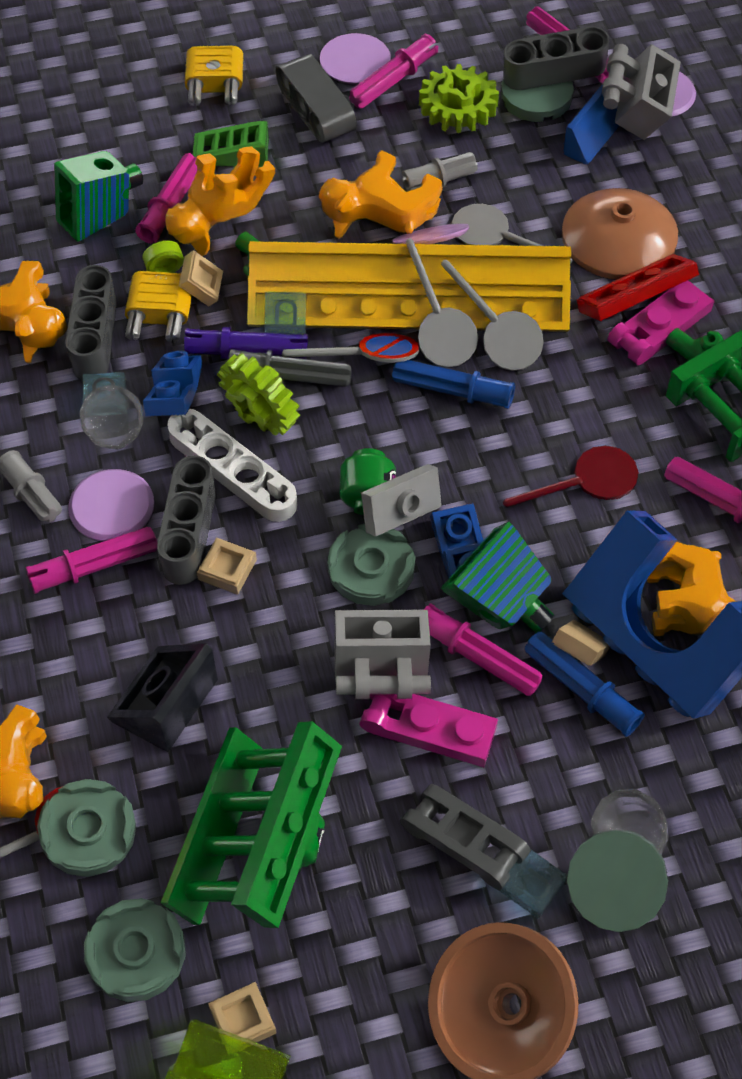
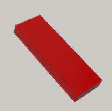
M675 254L669 255L579 297L576 300L579 312L602 321L698 276L697 262Z

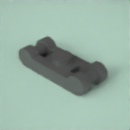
M429 784L421 794L422 801L417 808H410L400 819L401 825L412 836L428 841L479 874L491 887L502 890L511 878L509 871L515 863H523L531 852L529 845L513 832L441 787ZM437 813L445 814L438 824L432 820ZM490 844L500 849L494 859L483 853Z

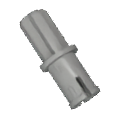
M468 152L442 161L439 158H434L432 163L402 171L404 188L406 191L421 187L422 179L426 174L442 180V188L446 187L448 181L474 174L478 170L476 158L473 153Z
M8 451L0 457V473L3 474L14 488L13 493L16 499L25 501L40 521L48 523L55 521L56 516L62 512V507L46 488L44 477L40 473L33 472L18 451Z

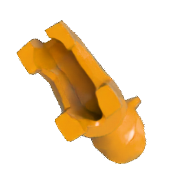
M252 146L238 150L237 165L229 174H214L217 159L210 153L197 156L195 164L198 170L188 190V200L185 203H177L172 208H169L166 213L165 222L168 233L180 243L191 244L201 256L207 255L210 250V237L208 233L210 228L217 223L225 222L251 212L260 201L275 175V167L269 161H265L262 167H258L260 152Z
M381 150L377 155L375 165L363 172L355 181L330 178L321 187L318 197L321 201L323 212L334 222V235L338 239L342 238L352 222L358 219H368L396 232L411 234L414 229L436 215L441 201L439 197L442 192V180L426 174L422 179L421 187L405 192L390 177L396 165V157Z
M22 261L14 280L0 286V330L13 331L16 336L20 337L26 363L32 362L34 353L38 348L54 346L57 339L63 336L68 329L63 313L57 308L47 306L44 301L48 298L50 290L48 283H37L44 274L39 261Z
M676 542L647 579L648 583H656L665 578L680 585V589L657 591V612L652 614L654 636H663L670 630L702 635L729 602H738L729 597L724 588L719 564L722 555L719 551H710L706 548Z
M17 704L0 725V818H22L27 812L35 810L43 801V786L38 778L32 775L29 767L31 764L30 754L32 748L42 744L47 735L44 729L36 727L40 720L34 710Z

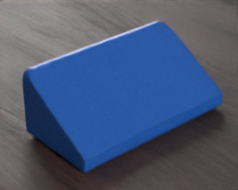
M603 85L599 87L566 127L564 155L583 164L591 162L619 127L615 123L617 108L608 109L603 105Z

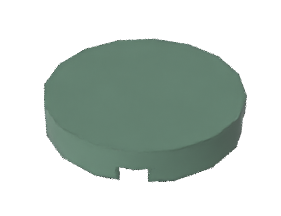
M504 80L501 83V99L504 100L505 108L508 112L520 119L531 122H543L544 117L553 116V119L561 117L569 110L573 100L574 87L572 81L524 90L512 89L505 84Z
M365 524L358 525V529L352 530L349 533L348 530L341 533L331 545L327 561L328 573L332 585L341 596L356 604L376 606L392 602L406 592L414 577L415 555L413 548L411 549L407 539L401 532L392 529L375 537L366 533Z
M84 779L66 784L58 789V793L50 801L49 799L41 808L37 829L42 851L53 866L70 875L89 877L106 873L124 860L133 846L136 822L132 804L126 796L124 797L122 793L116 790V787L105 781Z
M617 829L598 832L583 842L570 861L567 877L571 901L582 917L598 928L615 932L638 929L655 918L665 902L669 881L665 860L654 844L636 832Z
M143 898L122 900L106 908L96 918L97 922L92 926L91 931L87 933L84 941V962L94 984L109 997L125 1002L149 1000L166 991L179 976L186 957L185 937L175 915L168 909L165 910L162 906L156 905L153 901Z

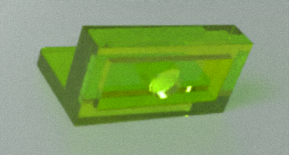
M193 1019L188 1026L176 1063L168 1069L165 1079H283L291 1055Z

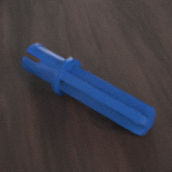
M407 360L395 362L392 372V379L395 382L467 398V402L473 404L474 401H480L510 409L515 393L514 382L509 383L483 377L479 371L469 374Z
M537 632L534 636L530 637L524 648L526 654L588 704L587 710L590 713L598 712L618 728L625 737L637 729L645 714L614 690V683L611 681L605 683L576 658L555 646L552 642L553 640L544 632Z

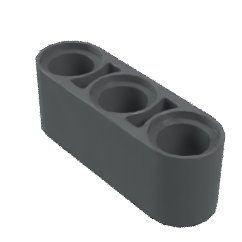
M593 26L511 41L504 49L503 80L512 89L524 90L598 76L607 67L609 35L602 28Z
M306 54L276 66V79L282 93L320 143L356 130L357 121L352 106L312 54Z
M89 265L82 268L77 273L74 284L66 347L73 373L83 381H96L102 378L107 373L110 362L117 301L111 273L101 265Z
M197 455L182 458L173 469L157 542L162 573L169 582L177 585L190 583L198 577L197 571L203 562L216 498L212 466L204 457ZM186 518H193L189 521H181ZM177 555H186L182 558H173Z

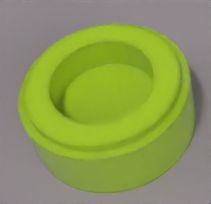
M174 241L157 242L149 246L142 256L146 270L151 272L175 273L184 262L181 248Z

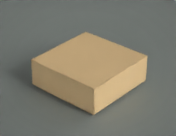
M193 250L184 257L179 287L207 306H211L218 301L223 270Z
M216 538L197 571L198 580L238 595L257 561L256 552Z
M572 620L559 628L552 641L555 646L588 666H592L606 656L610 648L601 635L576 620Z
M256 982L208 1003L229 1055L277 1033Z

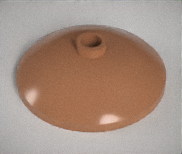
M609 188L583 196L568 209L563 220L562 241L564 246H571V258L579 266L595 275L617 280L674 254L678 242V228L669 210L651 196L632 189Z
M489 923L475 927L462 934L441 956L432 975L429 988V1019L434 1037L443 1054L453 1066L469 1078L537 1079L558 1063L571 1043L578 1019V992L574 976L566 959L558 948L545 936L533 929L518 924ZM514 995H517L521 1000V1008L516 1014L510 1009V1000Z

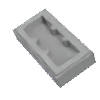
M426 464L361 492L366 533L376 537L442 507L438 467Z

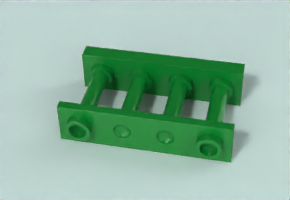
M742 330L672 370L666 392V397L676 407L690 398L692 400L698 399L732 434L725 456L730 462L742 456V419L710 386L720 380H729L742 393Z
M313 721L298 722L291 743L286 748L263 749L238 728L230 727L161 904L191 924L200 925L209 902H232V906L262 927L279 928L342 745ZM281 767L273 791L250 792L259 769ZM265 811L257 835L234 836L243 812ZM226 856H249L240 881H217Z

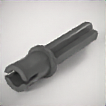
M230 350L229 358L234 354L238 356L240 353H243L248 360L253 356L261 367L269 365L275 369L282 380L344 387L350 384L351 366L348 364L273 356L272 350H268L267 353Z

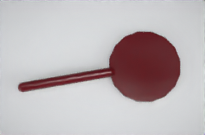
M606 445L593 447L583 452L577 460L575 477L504 499L503 505L505 507L513 506L579 485L584 492L594 498L603 500L620 499L629 494L636 486L639 472L636 462L623 450Z

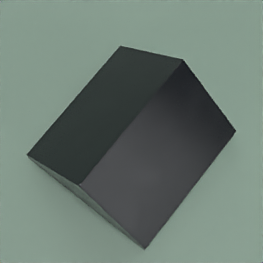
M207 643L158 646L107 718L119 727L169 752L218 680L212 648Z

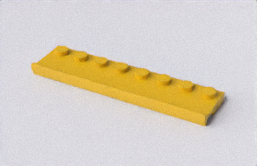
M254 241L249 243L247 325L249 327L419 329L426 316L433 312L406 244ZM415 244L440 308L450 307L461 310L470 316L477 330H485L491 321L442 267L441 262L443 260H448L497 316L503 312L518 311L533 318L542 331L568 332L570 330L571 246ZM288 299L296 304L297 325H293V306L290 303L280 305L279 325H275V308L278 302Z

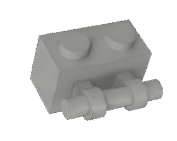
M617 44L607 61L606 69L609 75L603 82V105L608 109L617 108L615 123L645 140L672 117L681 62L653 44L649 45L638 57L633 59L627 55L628 47L626 45Z
M335 610L334 658L336 695H355V699H370V694H397V699H412V694H431V676L428 675L431 647L428 610Z

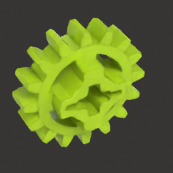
M457 64L453 70H450L446 65L442 66L441 74L431 71L430 80H422V89L419 90L422 116H429V124L431 125L438 122L442 123L443 131H446L450 126L455 127L456 133H461L462 127L466 126L471 131H476V123L486 126L488 124V117H495L499 99L496 81H488V73L486 71L479 75L476 74L475 66H471L468 71L463 70L461 64Z
M240 353L238 356L232 355L220 367L221 370L217 373V376L221 379L219 386L226 390L225 397L233 403L238 416L248 424L256 422L264 432L268 428L275 436L278 433L284 435L300 417V414L296 411L299 408V404L290 399L293 395L292 391L285 388L279 373L269 365L261 367L255 357L252 356L248 360L243 353Z

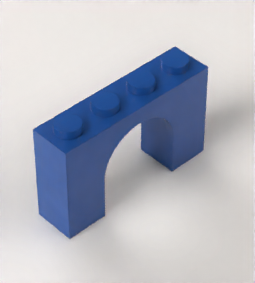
M627 510L562 594L573 604L571 609L580 619L590 624L593 623L605 634L603 640L611 649L620 654H626L637 665L635 670L641 678L652 685H658L670 696L668 701L677 712L686 717L691 716L693 719L710 715L742 678V601L729 602L701 637L687 649L676 650L660 643L649 632L644 623L641 613V594L650 574L678 540L646 511Z

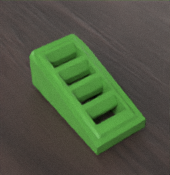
M256 121L195 133L192 155L197 157L210 153L217 159L216 166H236L238 150L252 146L260 152L258 167H262L268 158V122ZM204 146H211V150L204 151Z

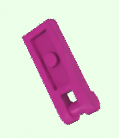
M687 280L669 289L627 322L618 323L610 331L607 341L617 349H625L628 352V358L637 365H641L667 346L666 339L674 329L679 328L685 332L711 312L714 300Z
M370 694L372 704L369 709L364 710L359 723L360 727L365 731L480 767L485 766L497 729V718L416 694H412V699H397V694ZM389 708L402 712L399 720L390 718L387 715Z

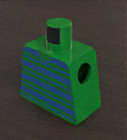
M107 151L55 162L56 221L78 242L125 216L129 209V190L143 184V175L140 168L134 163L124 167Z
M510 522L494 528L441 587L447 595L497 629L511 627L520 618L536 634L543 630L554 617V614L538 599L551 583V576Z

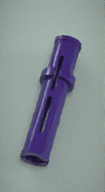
M222 327V330L185 329L184 351L188 354L221 355V359H229L231 349L253 353H267L268 350H272L273 356L283 357L282 351L285 349H308V334L231 331V327ZM289 357V358L307 359V357Z

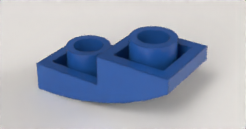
M173 351L161 357L151 370L154 387L143 400L145 416L187 414L199 383L202 368L201 355L188 356L186 351Z
M474 503L432 512L430 515L434 535L448 579L483 542Z

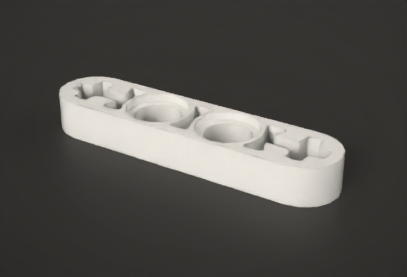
M189 409L186 415H171L167 424L170 441L185 456L197 455L208 460L212 466L213 478L266 519L281 522L288 520L295 514L298 505L295 486L200 412ZM182 427H184L185 429H187V430H184L183 432L180 433V429H181ZM194 427L195 435L188 430ZM215 446H221L228 450L225 457L217 460L211 459L205 454L208 449ZM246 469L254 470L259 474L257 479L250 483H242L235 477L240 471ZM270 495L276 499H280L283 496H285L286 502L282 503L281 501L277 500L271 504Z

